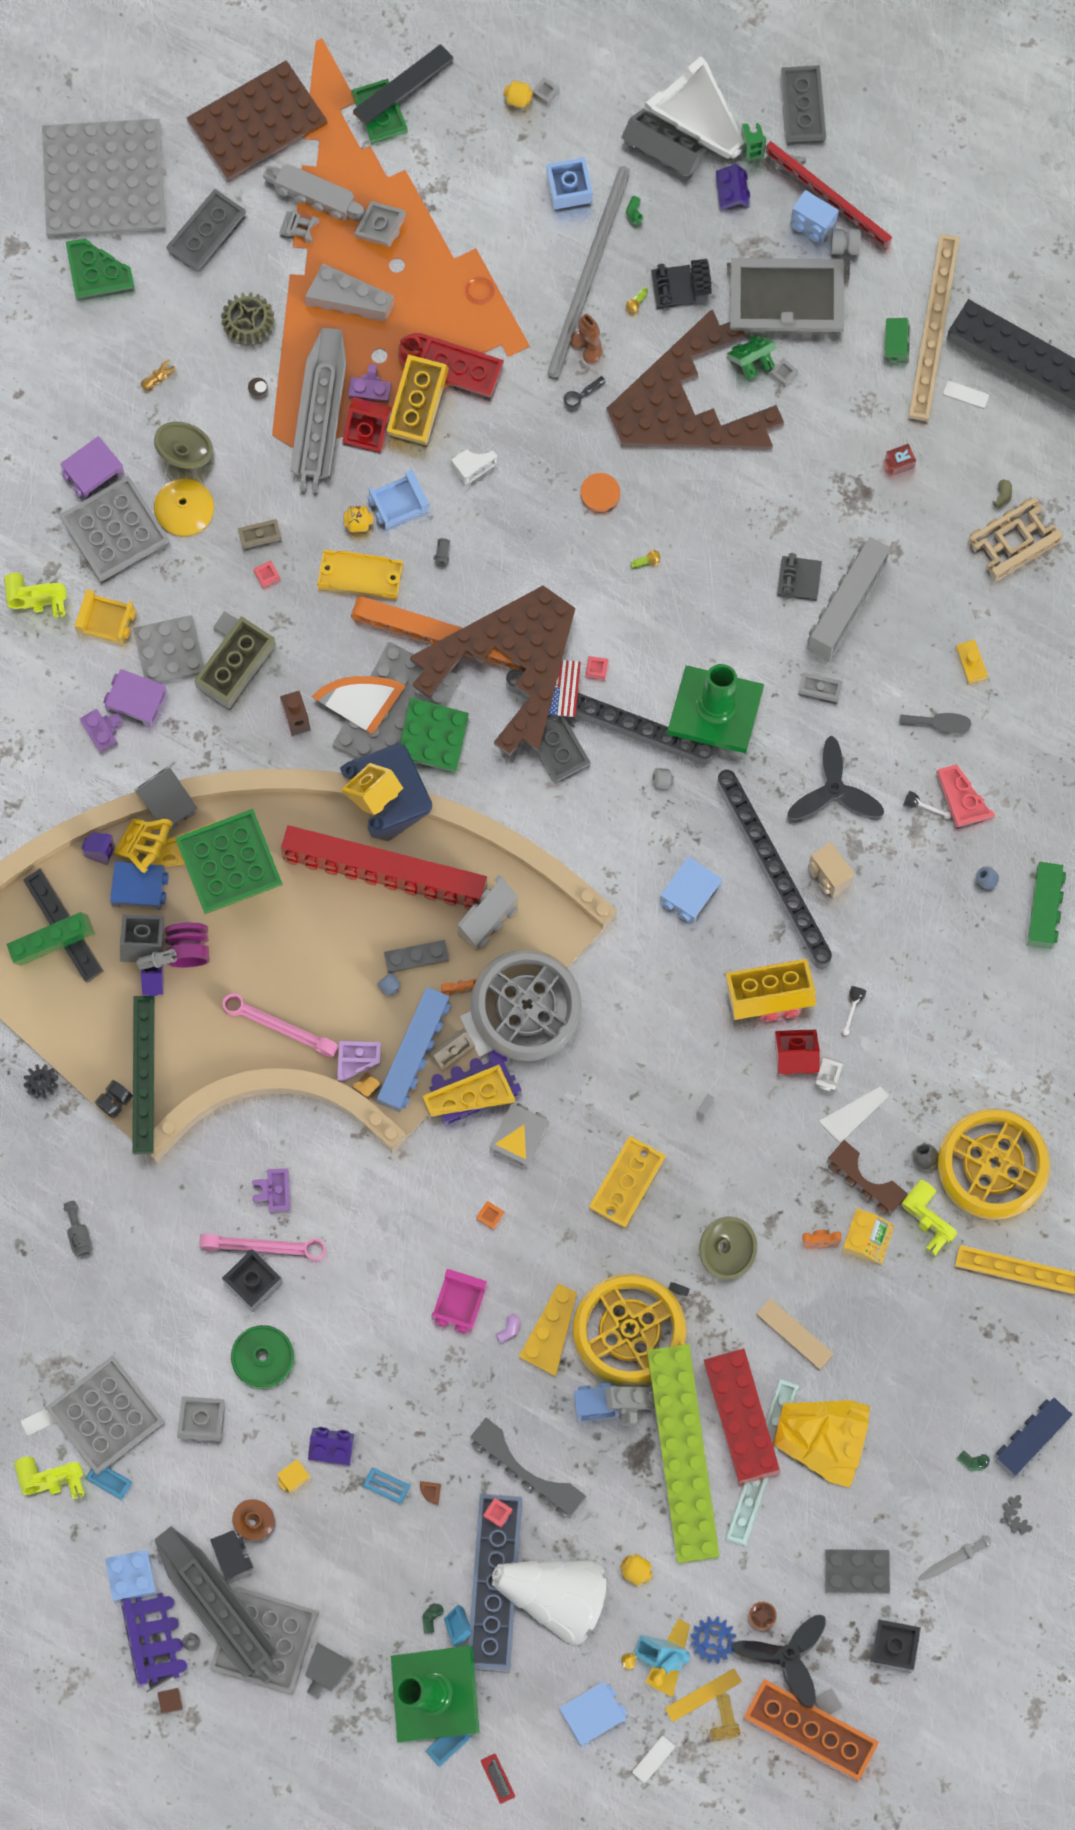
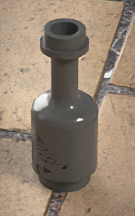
M76 1201L66 1202L63 1204V1209L68 1212L71 1227L67 1229L71 1250L75 1253L76 1257L88 1255L92 1252V1243L87 1226L79 1223L76 1208H78Z

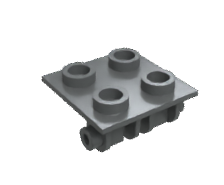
M795 553L782 556L777 594L817 599L822 561L797 558Z

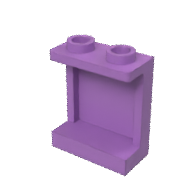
M99 436L60 463L62 469L60 473L67 482L70 480L74 485L72 488L79 497L82 495L85 499L89 498L91 491L114 474L119 477L124 473L122 463Z
M120 669L119 673L115 674L112 679L111 685L113 687L111 691L107 692L104 697L103 703H105L106 710L109 712L114 710L141 720L145 726L152 728L166 696V686Z

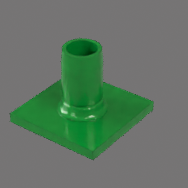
M726 664L714 665L709 670L685 665L667 734L746 754L764 684L737 678L735 670Z
M253 809L175 838L204 914L283 885Z
M473 1646L391 1656L397 1743L480 1733Z

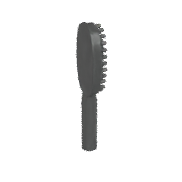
M940 713L934 717L900 714L899 719L901 723L932 725L937 730L949 733H962L971 728V720L967 716L956 713Z

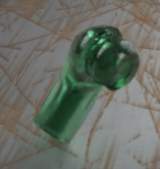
M964 1450L957 1457L970 1470L985 1469L990 1462V1458L986 1454L971 1457Z
M430 1604L422 1614L424 1634L434 1633L433 1620L443 1613V1606L441 1604Z

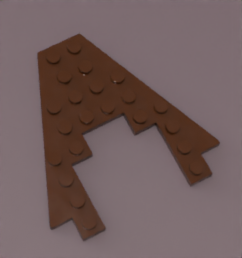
M710 310L606 408L621 446L773 448L767 431L784 425L777 405L721 425L714 408L697 415L694 414L681 384L698 377L693 358L746 339L744 331L730 330V322L720 325L713 310Z
M543 585L412 655L410 661L423 670L412 685L429 698L465 653L482 664L494 649L525 670L514 684V687L529 698L496 738L494 745L509 756H511L522 741L538 751L576 608Z

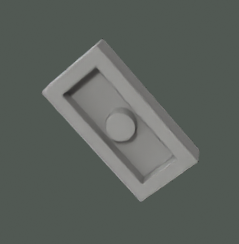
M803 672L798 694L838 702L843 681Z

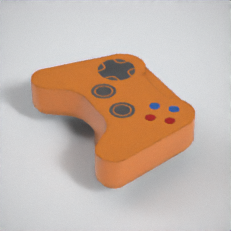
M816 1230L813 1232V1235L804 1233L802 1240L807 1249L835 1248L842 1241V1236L839 1231L829 1234L828 1230Z

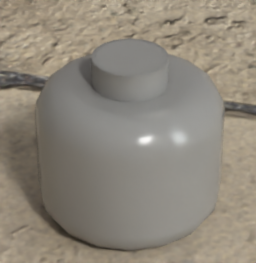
M656 768L652 775L653 787L668 789L674 781V776H672L669 769Z

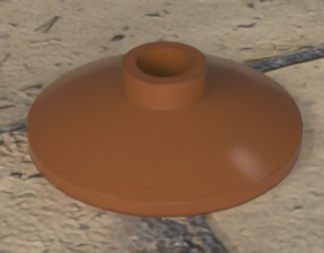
M249 1499L241 1502L235 1508L232 1515V1524L235 1531L246 1540H262L271 1533L274 1527L275 1519L271 1508L260 1500ZM248 1520H254L256 1524L250 1525Z

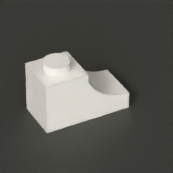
M466 449L463 452H457L451 459V467L465 485L498 464V456L493 450L485 454H474Z

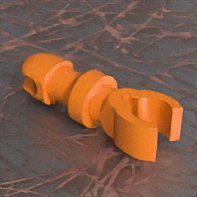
M476 979L466 982L460 980L458 983L441 984V992L445 995H451L457 991L464 993V990H473Z

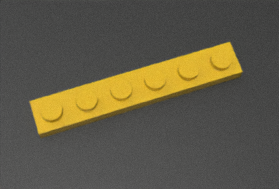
M959 1245L954 1267L1075 1295V1272Z

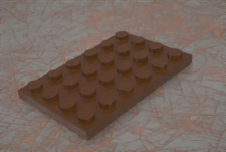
M287 60L186 117L187 122L227 182L328 124L327 119Z

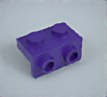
M737 164L716 170L720 207L726 209L738 204L749 206L750 191L747 187L748 174L746 170Z
M326 1427L313 1428L310 1435L308 1459L350 1465L355 1434L347 1430L332 1431Z

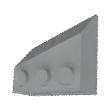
M500 875L495 878L496 885L492 889H486L482 894L481 903L473 905L457 925L458 936L476 951L480 947L483 949L489 943V937L494 932L497 934L503 928V922L507 918L511 919L518 911V896Z

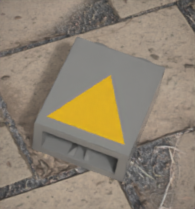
M511 1103L490 1145V1152L527 1169L549 1127V1121L546 1120L547 1117L539 1112L534 1114L528 1111L529 1108L523 1104L517 1103L515 1105Z

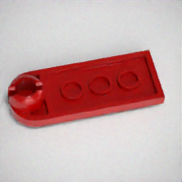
M412 333L403 337L400 340L398 359L403 368L405 367L408 355L446 364L449 369L445 380L446 384L489 398L492 396L504 364L502 359L422 333Z

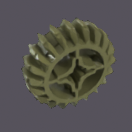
M251 291L248 296H245L242 292L240 298L234 295V301L228 299V306L223 307L224 312L221 313V318L223 319L221 324L224 327V332L229 333L230 339L235 337V342L237 343L243 340L244 345L247 344V341H250L253 345L255 339L261 342V336L267 337V331H272L273 329L272 324L275 323L274 318H272L274 317V311L271 310V304H267L266 298L260 300L259 294L253 297ZM239 310L240 315L236 317V320L232 321L233 315ZM264 315L262 323L256 327V322Z

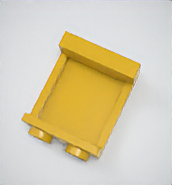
M86 589L75 622V630L80 634L123 645L124 639L129 637L131 629L129 624L131 620L134 621L136 609H134V604L131 601L128 604L97 596L94 591Z

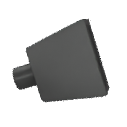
M317 1642L305 1674L308 1679L312 1680L307 1693L318 1698L323 1688L332 1692L351 1670L354 1663Z

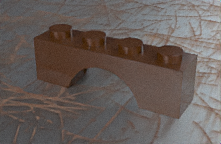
M843 1140L828 1157V1168L835 1174L840 1173L850 1187L853 1188L855 1186L861 1191L860 1195L865 1200H872L879 1212L884 1215L887 1213L891 1216L901 1205L908 1193L893 1180L884 1184H875L867 1181L861 1175L858 1168L860 1153Z

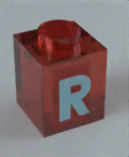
M909 443L886 452L884 465L887 471H891L892 476L915 468L916 459Z

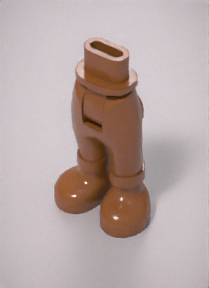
M584 314L578 323L579 331L573 333L570 342L571 346L575 349L586 347L583 352V359L586 363L592 364L596 363L602 355L601 340L599 338L600 329L589 314Z

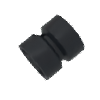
M112 1080L105 1088L106 1093H101L94 1103L108 1116L116 1119L122 1111L121 1106H126L133 1098V1095L120 1083Z

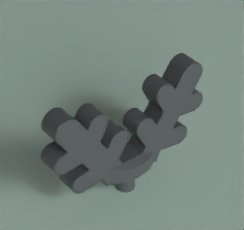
M1020 1495L1015 1496V1498L1009 1497L1010 1505L1008 1503L1003 1504L1005 1512L1004 1518L1000 1519L1001 1522H1006L1008 1526H1011L1012 1533H1016L1017 1529H1019L1021 1535L1032 1531V1526L1027 1525L1028 1520L1025 1519L1020 1523L1019 1516L1011 1520L1010 1515L1018 1514V1511L1014 1509L1021 1508L1022 1504L1019 1503L1021 1500Z

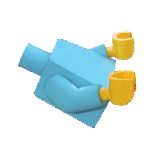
M640 1635L637 1648L633 1650L634 1653H626L621 1658L623 1667H626V1669L635 1667L634 1659L636 1658L645 1661L655 1668H659L651 1670L649 1677L650 1683L655 1681V1685L660 1686L663 1684L662 1675L668 1674L671 1670L680 1671L682 1665L689 1662L690 1654L686 1649L671 1641Z

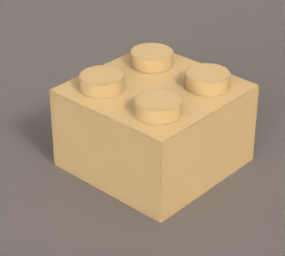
M832 842L811 854L808 871L814 879L817 878L820 881V887L826 895L829 894L831 898H834L853 884L855 873Z

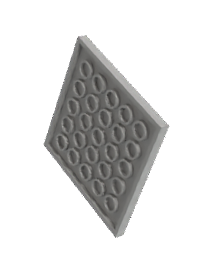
M159 118L42 125L47 237L165 230Z

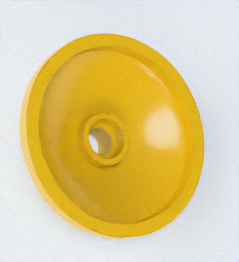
M177 479L167 483L160 489L154 501V513L160 526L168 533L176 536H191L201 532L210 523L214 514V501L209 490L200 482L192 479ZM182 500L186 501V504L181 505L179 503Z

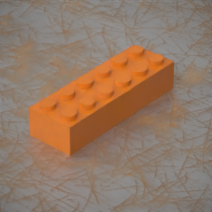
M766 1679L762 1681L743 1717V1720L856 1782L860 1780L879 1741L815 1706L811 1709L805 1708L797 1701L793 1694Z

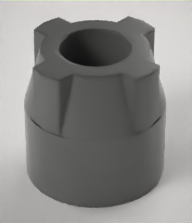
M190 1632L184 1636L182 1643L186 1650L195 1651L200 1646V1639L196 1634ZM192 1637L195 1639L193 1645L187 1644L188 1638Z

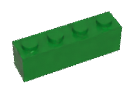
M1040 861L1037 865L1027 945L1051 949L1053 944L1058 941L1059 931L1055 929L1056 923H1060L1061 911H1058L1059 903L1062 904L1064 892L1060 891L1061 884H1065L1066 872H1063L1064 865Z
M79 912L6 945L13 963L22 966L94 935L95 932L89 916Z

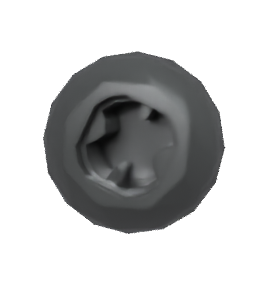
M921 1144L913 1151V1162L920 1169H931L938 1162V1151L930 1144Z

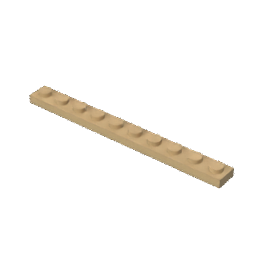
M940 234L909 412L910 419L927 422L929 420L960 239L957 236Z

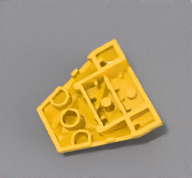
M852 1400L783 1403L773 1445L794 1460L797 1459L806 1465V1468L815 1471L824 1477L823 1479L827 1482L850 1488L855 1470L859 1465L866 1437L870 1406Z

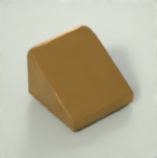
M367 1072L352 1087L369 1100L382 1087V1084Z

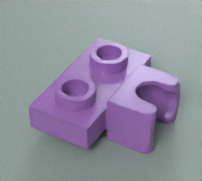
M288 1168L267 1169L268 1180H252L254 1188L262 1189L260 1194L253 1195V1203H269V1212L290 1211Z

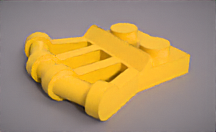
M133 818L113 854L119 858L131 860L139 870L146 873L147 867L156 858H159L160 850L163 846H166L168 832L172 828L173 822L169 819L146 822ZM161 829L159 835L151 833L154 830ZM147 840L155 842L153 848L144 846ZM139 853L148 854L142 862L138 859Z

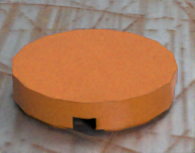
M595 473L583 481L580 497L589 510L606 512L617 505L620 499V487L611 475Z

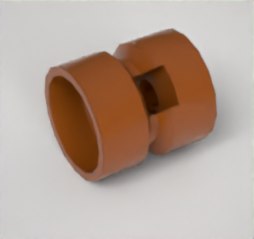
M765 1601L754 1604L748 1613V1623L757 1632L770 1630L777 1618L774 1606Z

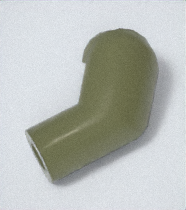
M1005 479L999 481L1000 495L992 501L997 509H1000L1012 497V484Z

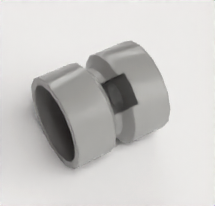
M832 229L831 254L842 255L846 251L848 255H859L861 231L849 229L848 232H845L844 229Z

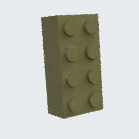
M241 616L195 678L196 688L230 709L276 646L275 638Z

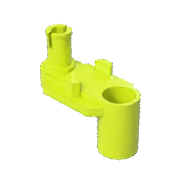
M9 573L4 577L6 603L9 608H33L34 612L37 613L44 610L43 606L52 605V615L54 617H59L58 610L61 617L65 615L64 600L67 598V592L64 584L45 583L25 587L24 577L20 573Z
M919 1179L903 1200L901 1206L920 1221L918 1227L921 1230L927 1232L930 1228L935 1232L936 1235L925 1249L930 1252L936 1246L931 1252L932 1255L936 1256L946 1242H952L958 1233L952 1226L925 1207L936 1193V1190L926 1181Z
M22 1457L14 1462L23 1495H31L47 1489L50 1490V1494H56L61 1491L59 1485L66 1483L69 1485L72 1499H78L76 1490H78L80 1498L85 1495L80 1480L83 1476V1471L79 1462L67 1463L38 1473L33 1457Z

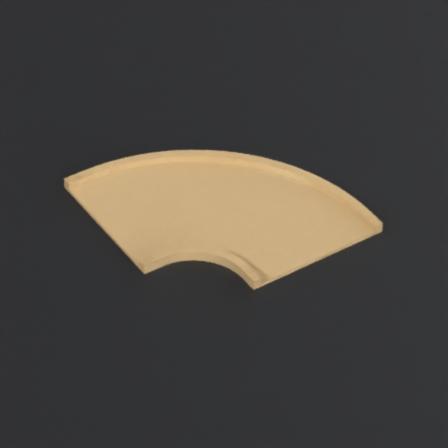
M255 769L190 777L179 781L197 809L194 810L195 814L187 820L182 818L176 822L178 826L168 832L167 839L253 809L283 885L204 914L186 865L165 867V871L169 873L168 885H164L163 892H166L165 905L162 904L161 910H157L156 907L120 904V907H113L110 898L115 861L133 862L119 858L115 854H112L108 865L86 858L82 849L84 839L89 838L91 833L110 834L113 836L116 849L133 818L146 822L156 820L135 792L76 815L27 842L0 861V1020L132 1140L133 1098L126 1106H121L122 1111L116 1119L108 1116L94 1103L101 1093H106L105 1088L112 1080L120 1083L133 1095L134 996H149L142 995L141 969L138 968L137 963L120 962L123 914L164 916L163 951L171 947L165 942L167 937L165 935V928L167 926L187 922L205 924L208 926V933L206 935L209 941L202 945L209 947L210 962L203 966L178 968L164 964L163 995L154 996V1154L147 1155L157 1163L192 1126L211 1112L237 1100L266 1094L298 1095L329 1104L357 1121L393 1153L429 1115L422 1096L431 1093L429 1087L433 1086L431 1083L432 1076L440 1074L444 1080L452 1078L451 1069L454 1066H459L463 1072L471 1070L470 1061L472 1059L478 1058L481 1060L486 1055L479 1056L474 1047L442 1071L430 1052L427 1051L424 1058L427 1059L423 1071L419 1070L416 1076L419 1078L416 1088L410 1090L408 1094L411 1097L406 1109L402 1108L401 1112L377 1103V1097L381 1088L368 1100L352 1087L367 1072L383 1086L426 987L441 992V984L458 983L460 980L466 982L471 979H477L481 971L492 960L516 950H535L549 954L568 968L616 918L617 909L568 867L532 841L479 812L429 792L428 794L432 801L431 812L391 840L385 841L372 838L368 831V820L375 815L364 812L341 791L352 780L345 778L341 772L307 769ZM287 825L487 876V889H492L496 885L495 878L500 875L518 896V911L511 919L507 918L503 922L504 926L497 934L494 932L489 937L490 941L483 949L480 947L476 951L458 936L457 925L469 911L463 905L456 904V906H451L444 903V900L436 899V901L424 898V895L416 894L413 896L406 894L405 890H389L382 884L370 885L362 879L350 880L343 874L331 875L323 869L317 868V870L306 868L304 864L297 863V865H292L285 862V859L282 857L281 845ZM160 829L154 830L151 833L159 835ZM147 840L144 846L153 845L155 842ZM139 853L138 859L141 862L146 857L144 853ZM38 869L43 870L70 916L79 912L89 916L95 934L84 939L104 972L88 983L82 978L65 948H61L22 966L13 963L7 943L50 925L23 879ZM445 940L449 957L448 962L394 972L393 974L401 983L398 988L399 992L393 996L391 994L385 996L381 992L377 983L388 975L384 952ZM516 965L505 969L501 973L509 979L524 974L537 976L542 968L532 965ZM534 984V991L542 994L544 990L542 985ZM505 988V995L512 998L515 996L512 988ZM472 989L464 990V993L457 991L448 995L450 996L449 1003L452 1005L448 1015L444 1014L441 1021L444 1023L440 1033H435L433 1038L435 1044L432 1051L462 1028L466 1030L460 1016L471 1011ZM488 990L485 1001L486 1013L492 1027L496 1030L501 1023L495 1007L497 996ZM228 994H238L245 1004L315 1036L325 1037L335 1042L338 1048L333 1058L320 1054L308 1045L242 1015L236 1017L229 1016L224 1011L223 999ZM231 999L226 1004V1008L229 1011H236L241 1006L240 1001L237 999ZM526 1001L525 1003L521 1002L523 1004L522 1008L524 1010L530 1008L529 1001ZM512 1016L509 1018L511 1026L518 1021L516 1017ZM339 1041L381 1042L380 1065L342 1082L337 1081Z

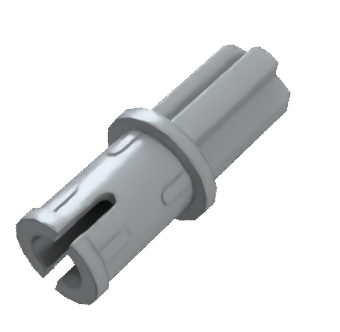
M174 949L163 952L155 951L152 955L140 957L136 963L141 970L151 967L160 968L163 964L176 962L177 954Z

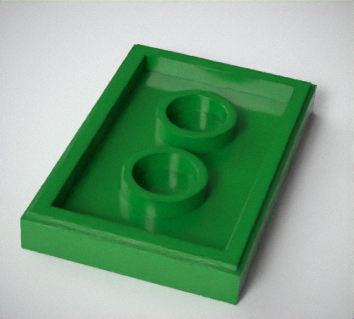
M388 78L352 89L351 94L356 107L389 83ZM398 103L369 125H364L370 143L408 132Z

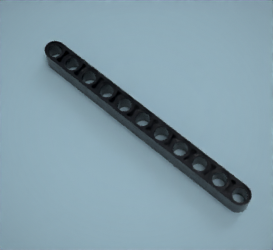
M517 669L509 671L506 675L507 689L512 693L529 698L510 682L512 678L519 679L524 672ZM578 693L575 717L698 764L706 765L713 759L714 748L712 745L668 735V727ZM587 707H594L596 711L588 713L585 709ZM606 714H612L615 718L613 720H607L604 716ZM631 721L634 725L628 728L623 723ZM649 728L653 732L650 735H646L642 730ZM667 735L670 736L672 740L669 742L662 741L661 737ZM682 743H688L691 747L689 749H683L680 745ZM701 750H707L710 754L704 757L701 756L699 752Z
M728 769L722 770L717 780L720 793L812 963L819 969L828 967L832 958L828 944L735 773ZM723 778H729L731 779L732 783L724 784L721 780ZM738 795L741 797V800L734 802L731 797ZM744 812L750 814L751 818L747 820L741 818L740 814ZM757 830L760 836L753 837L750 835V831ZM767 848L770 853L763 855L759 852V849ZM771 865L778 866L779 871L771 872L769 870V867ZM780 883H786L789 886V888L787 890H782L778 887V885ZM794 900L799 906L792 908L788 905V902ZM805 918L808 924L800 925L797 920ZM815 936L818 941L810 943L807 937ZM825 954L827 960L820 961L817 959V955Z

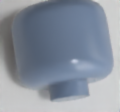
M984 866L976 873V881L983 888L992 889L997 885L999 875L991 867Z
M393 973L386 975L377 983L378 988L385 996L389 994L395 995L399 992L398 988L401 985Z

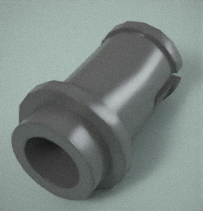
M440 538L437 540L436 555L433 556V559L438 565H446L449 561L450 540Z

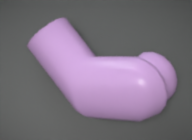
M509 1314L506 1318V1329L496 1333L500 1343L518 1334L521 1322L516 1314Z

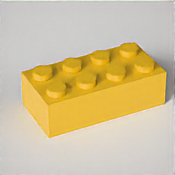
M412 355L407 356L387 428L389 436L423 445L428 444L449 370L446 364Z
M807 959L726 973L727 992L734 1020L816 1006L815 987Z

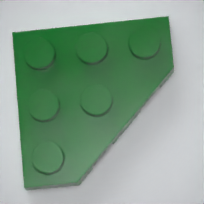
M85 238L66 242L76 299L134 289L131 267L125 263L122 264L114 256L103 249L100 250Z

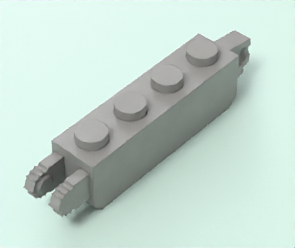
M285 164L280 169L268 165L263 173V178L272 183L280 195H288L300 204L306 203L318 212L324 211L334 219L346 221L347 218L359 222L364 216V207L354 202L351 191L295 166Z

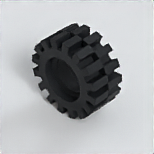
M707 258L691 260V274L695 296L712 294Z

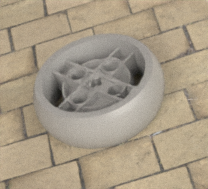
M516 950L495 958L481 971L471 994V1015L478 1034L494 1051L515 1060L534 1061L555 1054L571 1040L581 1018V994L574 976L558 959L540 951ZM516 965H532L542 968L537 976L524 974L509 979L501 973L505 969ZM556 981L561 985L566 997L567 1012L565 1020L556 1014L557 1000L552 990V986ZM534 984L542 985L544 989L542 994L534 991ZM505 988H512L515 996L512 998L505 995ZM488 990L497 996L495 1007L501 1023L496 1030L492 1027L486 1013L485 1001ZM529 1001L531 1009L527 1008L524 1010L521 1002ZM539 1013L547 1015L548 1021L546 1023L538 1020ZM513 1016L519 1020L517 1027L510 1025V1017ZM544 1032L551 1037L548 1041L535 1046H522L511 1043L516 1034L532 1036Z

